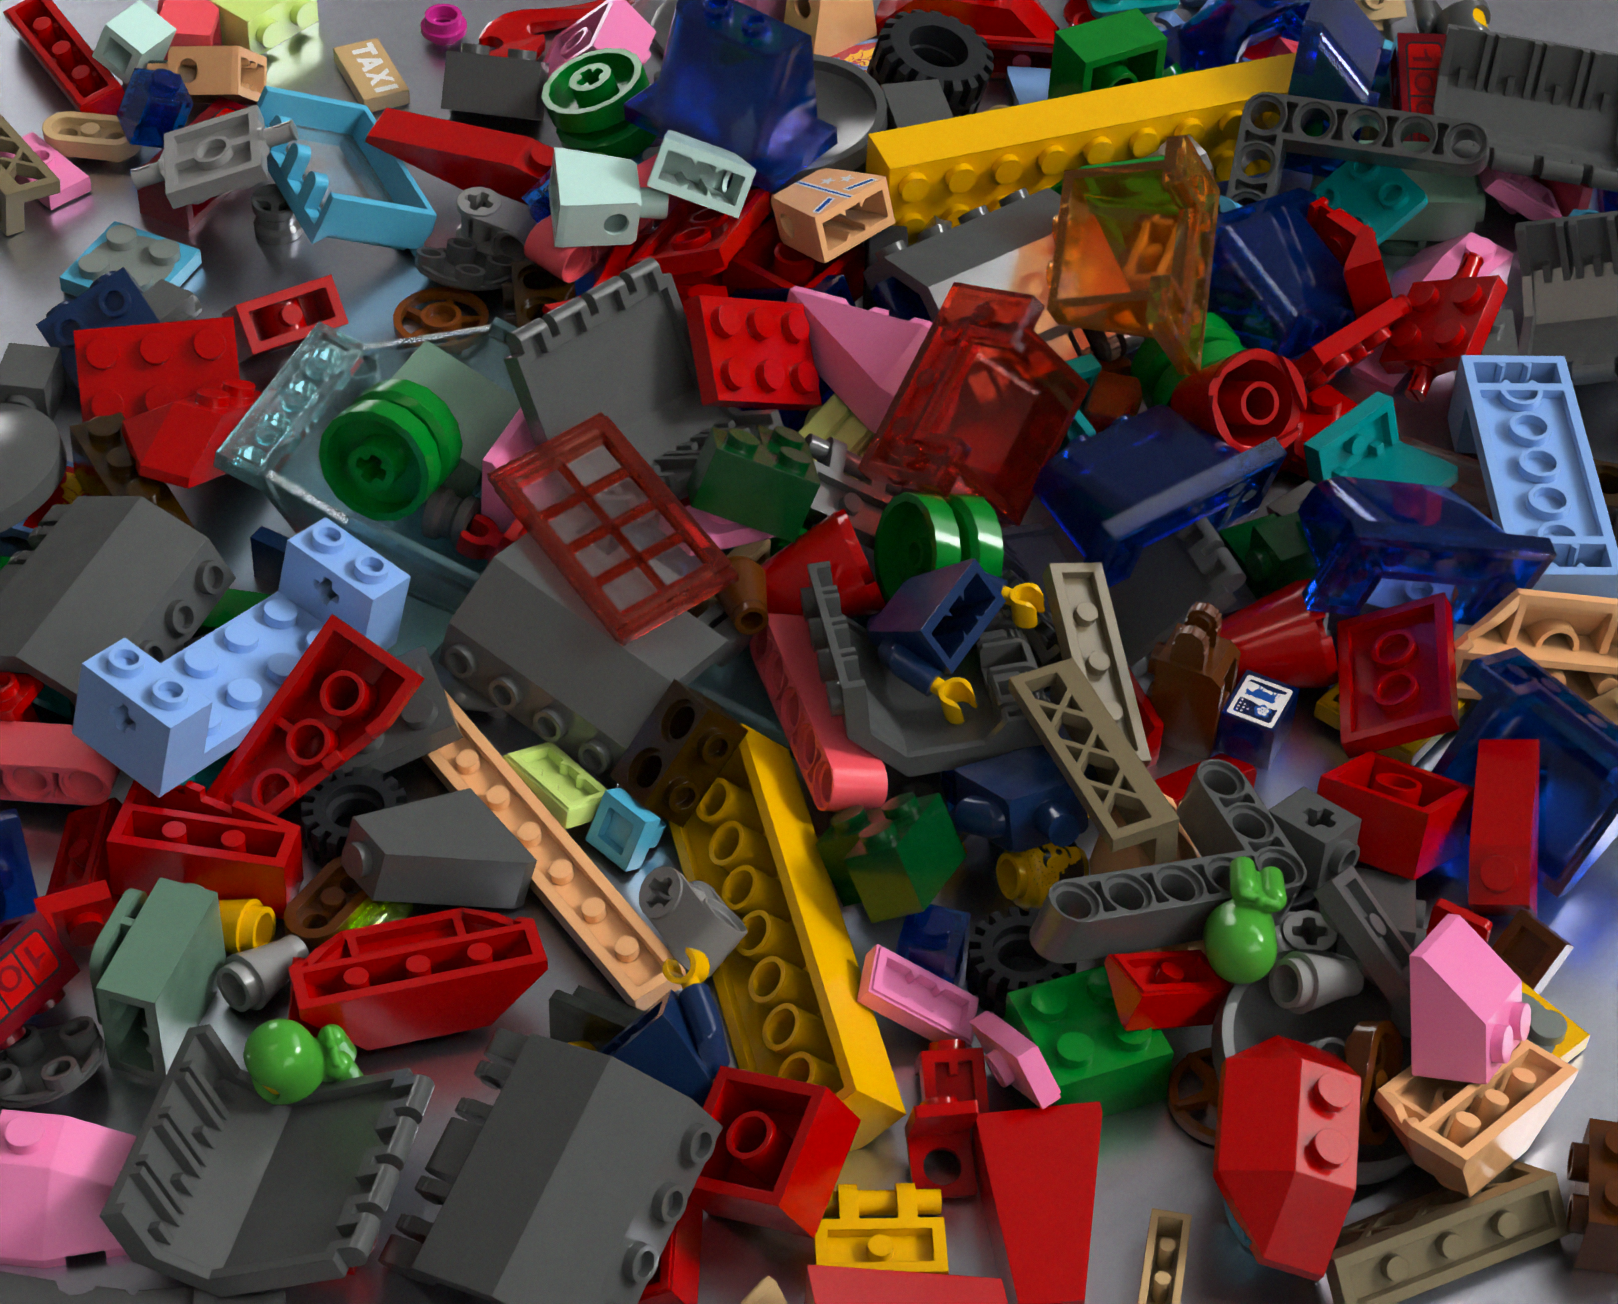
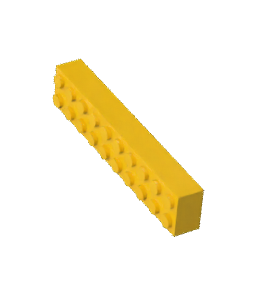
M1315 48L868 134L866 173L886 177L895 218V224L891 226H906L908 243L914 244L918 239L917 235L922 232L934 215L939 219L951 221L952 228L961 225L958 218L963 214L982 205H986L989 212L999 209L1001 206L998 201L1015 191L1027 188L1029 195H1032L1048 187L1051 188L1081 166L1142 159L1157 151L1166 141L1182 138L1188 134L1207 152L1214 168L1215 183L1227 181L1230 179L1242 112L1246 102L1252 96L1261 92H1272L1342 102L1345 79L1321 49ZM1264 112L1255 119L1254 125L1262 130L1273 128L1279 122L1280 116L1274 112ZM1313 119L1304 126L1303 132L1311 137L1322 135L1324 120ZM1287 152L1283 169L1310 164L1312 156ZM1262 159L1254 160L1247 165L1244 173L1247 176L1267 173L1271 164Z

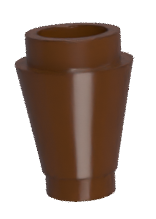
M746 556L726 558L719 563L714 571L711 580L712 593L740 633L746 635L759 633L767 626L769 620L767 614L765 571L758 563Z

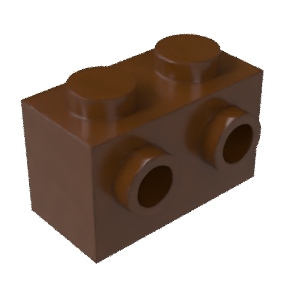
M1589 1118L1582 1143L1572 1142L1569 1150L1567 1180L1575 1181V1194L1572 1193L1569 1198L1566 1231L1574 1233V1268L1618 1274V1122Z

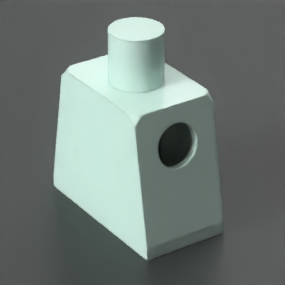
M668 130L663 138L646 185L739 219L756 169L731 151ZM733 173L731 185L727 190L729 177Z
M554 147L548 187L554 247L631 245L636 241L640 218L664 220L667 218L668 193L654 188L640 187L637 163L633 160Z

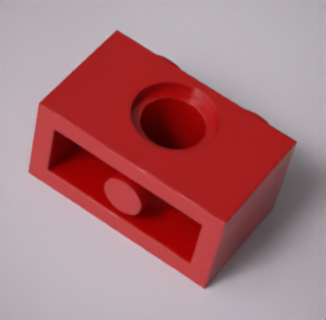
M331 274L234 305L222 313V317L234 316L239 363L325 335L330 331H336L349 324Z

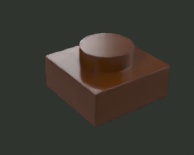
M1523 909L1517 912L1492 947L1495 953L1513 970L1522 982L1539 995L1574 948L1573 945L1542 921Z

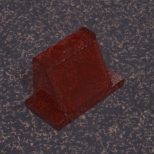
M954 282L857 469L870 480L948 497L950 492L983 497L994 509L999 522L1020 526L1090 388V385L1034 331L1045 306L1034 295Z

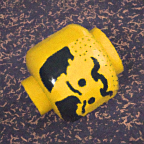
M1075 841L1065 847H1058L1049 843L1020 853L1004 850V853L998 859L996 867L998 885L1003 895L1007 899L1012 900L1020 909L1028 912L1029 907L1040 909L1049 889L1055 882L1089 875L1088 858L1084 850L1078 847Z

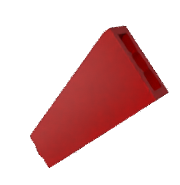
M1100 1101L1048 1106L1044 1109L1038 1107L980 1113L973 1125L971 1144L976 1180L998 1276L1002 1278L1008 1304H1084L1103 1113Z

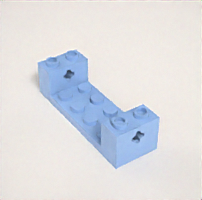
M1461 355L1447 420L1455 453H1474L1478 455L1501 554L1490 595L1492 609L1517 588L1618 599V547L1565 356Z
M325 517L287 540L279 588L276 593L165 661L159 663L125 637L81 664L72 734L160 798L241 744L331 614L359 631L384 650L395 645L411 576Z

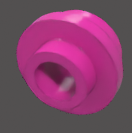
M437 4L429 7L425 11V17L420 24L423 37L441 46L454 44L467 33L466 19L462 16L461 10L451 4Z

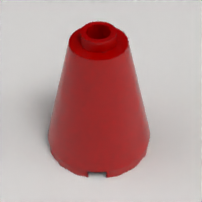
M1250 348L1228 356L1182 379L1172 393L1171 407L1175 418L1180 424L1232 453L1246 458H1265L1281 453L1296 439L1300 431L1297 425L1301 411H1306L1307 395L1303 378L1292 361L1266 349Z
M844 508L831 513L798 537L795 543L791 542L760 565L766 574L768 613L803 615L800 588L809 587L807 564L830 561L833 585H837L842 614L850 619L862 618L878 614L886 606Z
M1310 578L1299 581L1295 580L1223 618L1220 637L1231 640L1241 652L1234 692L1239 691L1248 675L1287 689L1327 688V686L1338 683V665L1332 636L1327 637L1322 621L1323 618H1326L1317 590ZM1250 680V682L1261 685L1267 690H1279L1261 682Z

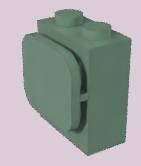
M1355 140V141L1358 142V143H1361V144H1369V143L1373 142L1374 140ZM1403 141L1402 145L1407 150L1419 151L1424 149L1429 142ZM1401 169L1424 190L1428 197V204L1382 242L1378 248L1391 255L1415 256L1424 248L1469 232L1474 233L1476 222L1482 223L1485 215L1484 193L1477 192L1478 174L1473 177H1456Z
M425 340L391 379H407L425 386L447 404L459 424L463 447L458 467L443 485L452 488L456 496L462 498L471 495L476 496L482 489V460L521 406L516 396Z
M160 877L149 896H147L145 891L129 888L122 895L94 944L89 965L98 1022L103 1028L109 1067L163 1082L188 1028L199 1026L219 990L217 972L220 968L224 967L226 960L218 892L207 890L197 884L181 883Z

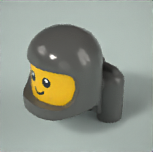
M1412 0L1417 33L1446 34L1448 24L1490 31L1488 25L1491 20L1489 6L1484 0H1463L1453 3L1443 10L1436 0Z

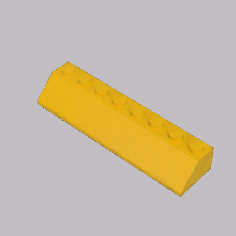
M741 723L748 730L747 734L684 827L682 828L668 820L681 868L688 882L696 880L711 885L726 906L742 920L748 930V933L712 975L739 1069L828 1087L861 1119L849 1151L862 1149L905 1116L906 1111L872 1009L857 1002L862 975L830 876L815 845L818 839L789 749Z

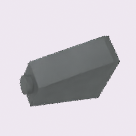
M471 788L352 817L340 861L347 874L358 883L372 901L509 909L523 906L537 863L534 856Z

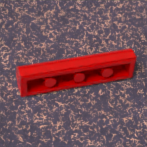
M24 0L3 12L8 24L78 112L116 116L124 115L125 111H122V107L126 100V94L123 87L105 66L92 57L94 51L52 0Z

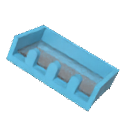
M264 86L256 105H258L264 118L265 128L292 119L299 136L297 141L294 140L271 147L267 157L268 172L311 244L327 237L399 250L409 248L412 254L416 256L417 248L423 247L426 239L432 234L437 214L403 161L365 142L367 134L377 122L367 105Z

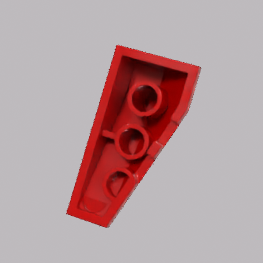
M387 107L369 131L365 140L366 143L462 190L471 187L489 188L497 194L526 205H531L527 201V197L550 175L554 151L553 147L531 137ZM542 187L532 197V200L547 214L550 206L543 207L539 201V196H542V192L547 193L544 187Z
M331 614L207 790L206 796L230 806L236 800H239L272 815H279L388 730L425 678L359 631Z

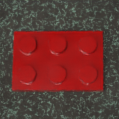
M770 187L749 190L739 219L691 201L679 202L626 263L628 268L651 257L658 262L662 274L671 273L673 280L686 273L698 272L700 276H711L724 271L728 267L730 260L745 246V242L752 233L761 227L762 221L772 210Z
M697 295L684 300L702 406L807 411L822 406L819 376L815 368L809 337L810 327L803 303Z
M234 316L73 330L82 423L99 416H109L120 412L125 419L195 395L198 389L221 386L226 379H240Z
M1445 592L1337 622L1341 746L1349 759L1358 757L1368 751L1377 752L1460 730L1452 606Z

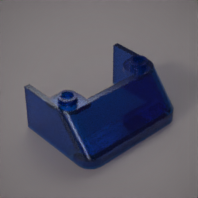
M1311 0L1298 43L1288 95L1378 107L1380 93L1374 92L1377 77L1386 78L1392 50L1384 48V36L1354 0ZM1313 119L1304 126L1303 132L1308 136L1318 137L1328 130L1330 124L1323 119ZM1362 127L1358 128L1352 137L1358 143ZM1287 152L1283 169L1327 178L1342 166L1346 160Z

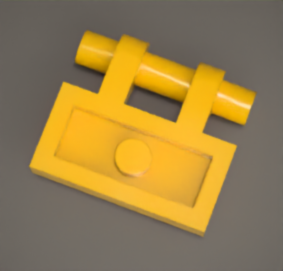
M895 1183L894 1190H857V1184H837L836 1191L832 1192L823 1217L837 1216V1219L821 1220L813 1239L814 1264L948 1275L944 1217H918V1215H941V1189H916L915 1183ZM895 1215V1218H859V1216Z

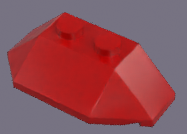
M882 0L875 15L877 36L880 35L881 29L889 18H895L896 14L903 11L911 14L912 10L917 9L929 13L931 10L938 11L942 15L948 17L951 15L958 18L962 24L970 25L974 28L976 35L1054 40L1055 31L1060 29L1038 0Z
M226 379L221 386L198 389L195 395L122 421L121 429L129 452L136 459V469L139 476L187 489L293 447L294 436L276 396L256 391L254 383L241 379Z
M461 907L340 931L315 948L305 960H298L290 965L288 970L300 1019L320 1029L328 1024L339 1025L354 1045L369 1051L491 1026L548 970V959L534 918L519 916L514 920L495 912Z
M1276 1035L1226 1058L1221 1064L1213 1178L1236 1222L1252 1243L1249 1245V1248L1258 1264L1318 1282L1325 1275L1356 1191L1361 1077L1336 1053L1280 1035Z

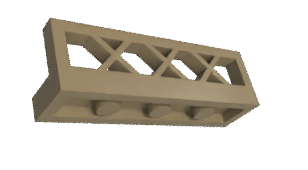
M0 114V151L15 154L13 159L0 156V229L6 236L25 231L24 202L60 193V180ZM18 175L37 180L19 185L14 179Z
M1102 562L1049 563L1042 574L1062 660L1074 658L1147 768L1152 760Z
M1074 658L1009 677V692L1111 852L1140 844L1153 865L1176 859L1179 829L1178 815ZM1051 686V703L1035 699L1031 692ZM1061 725L1064 726L1073 742L1060 738L1058 731ZM1088 764L1094 766L1099 782L1085 777L1084 771ZM1114 805L1126 822V826L1118 828L1110 814Z
M1515 1160L1471 1198L1459 1191L1444 1187L1342 1227L1325 1272L1333 1303L1396 1304L1571 1234L1566 1231L1567 1217L1556 1173Z

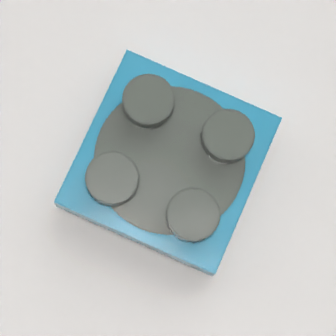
M114 221L59 277L61 291L78 297L89 290L90 285L97 278L110 271H118L122 267L135 278L143 292L160 279L180 287L202 264L201 251L174 240Z

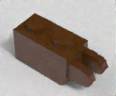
M1196 601L1188 610L1185 623L1176 624L1167 643L1158 641L1155 645L1147 669V673L1154 675L1155 678L1149 685L1146 696L1164 723L1161 744L1203 759H1208L1212 757L1229 724L1230 713L1227 712V709L1233 701L1241 652L1231 640L1220 637L1223 619L1219 609L1209 604V602Z

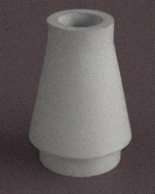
M288 934L280 940L228 956L224 967L220 968L217 972V984L223 998L231 1007L241 1012L248 1009H262L290 980L288 967L292 965L293 957L307 958L310 955L308 948L298 936Z
M1292 951L1276 961L1269 974V988L1274 1001L1280 1007L1296 1014H1304L1344 997L1356 996L1361 992L1364 984V976L1360 972L1355 960H1340L1299 951Z

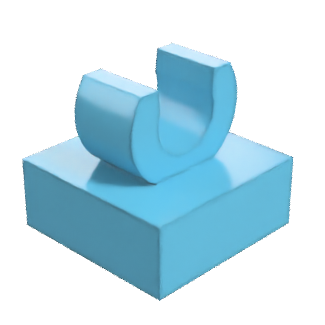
M621 787L609 789L604 792L585 840L627 872L641 868L649 848H654L658 845L666 824L653 812L642 807Z

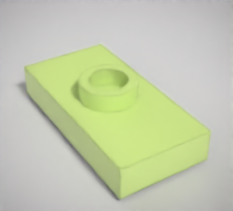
M546 742L503 755L506 762L565 829L593 821L604 792L608 789L552 742Z

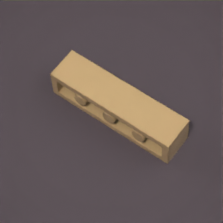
M1152 1208L1137 1304H1180L1192 1215Z

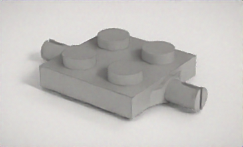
M254 105L164 133V150L158 162L131 169V178L137 190L165 181V193L173 209L189 204H200L211 197L237 189H248L257 183L268 180L267 157L271 147L299 140L298 131L292 119L265 128L262 113L258 105Z

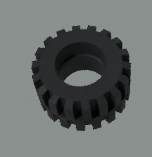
M917 9L912 10L911 14L904 11L896 14L895 18H889L885 22L868 65L867 73L876 80L880 87L881 84L938 79L954 118L977 113L993 72L994 64L992 61L994 56L992 51L987 49L988 43L986 40L976 35V30L970 25H964L959 22L960 19L951 15L950 17L942 15L938 11L931 10L929 13Z

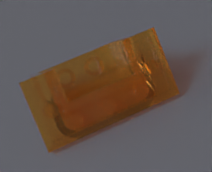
M1188 135L1167 137L1164 160L1064 171L1059 215H1055L1052 221V234L1055 242L1053 261H1049L1046 268V280L1049 287L1047 310L1058 325L1156 339L1180 375L1194 374L1201 370L1220 196L1218 185Z

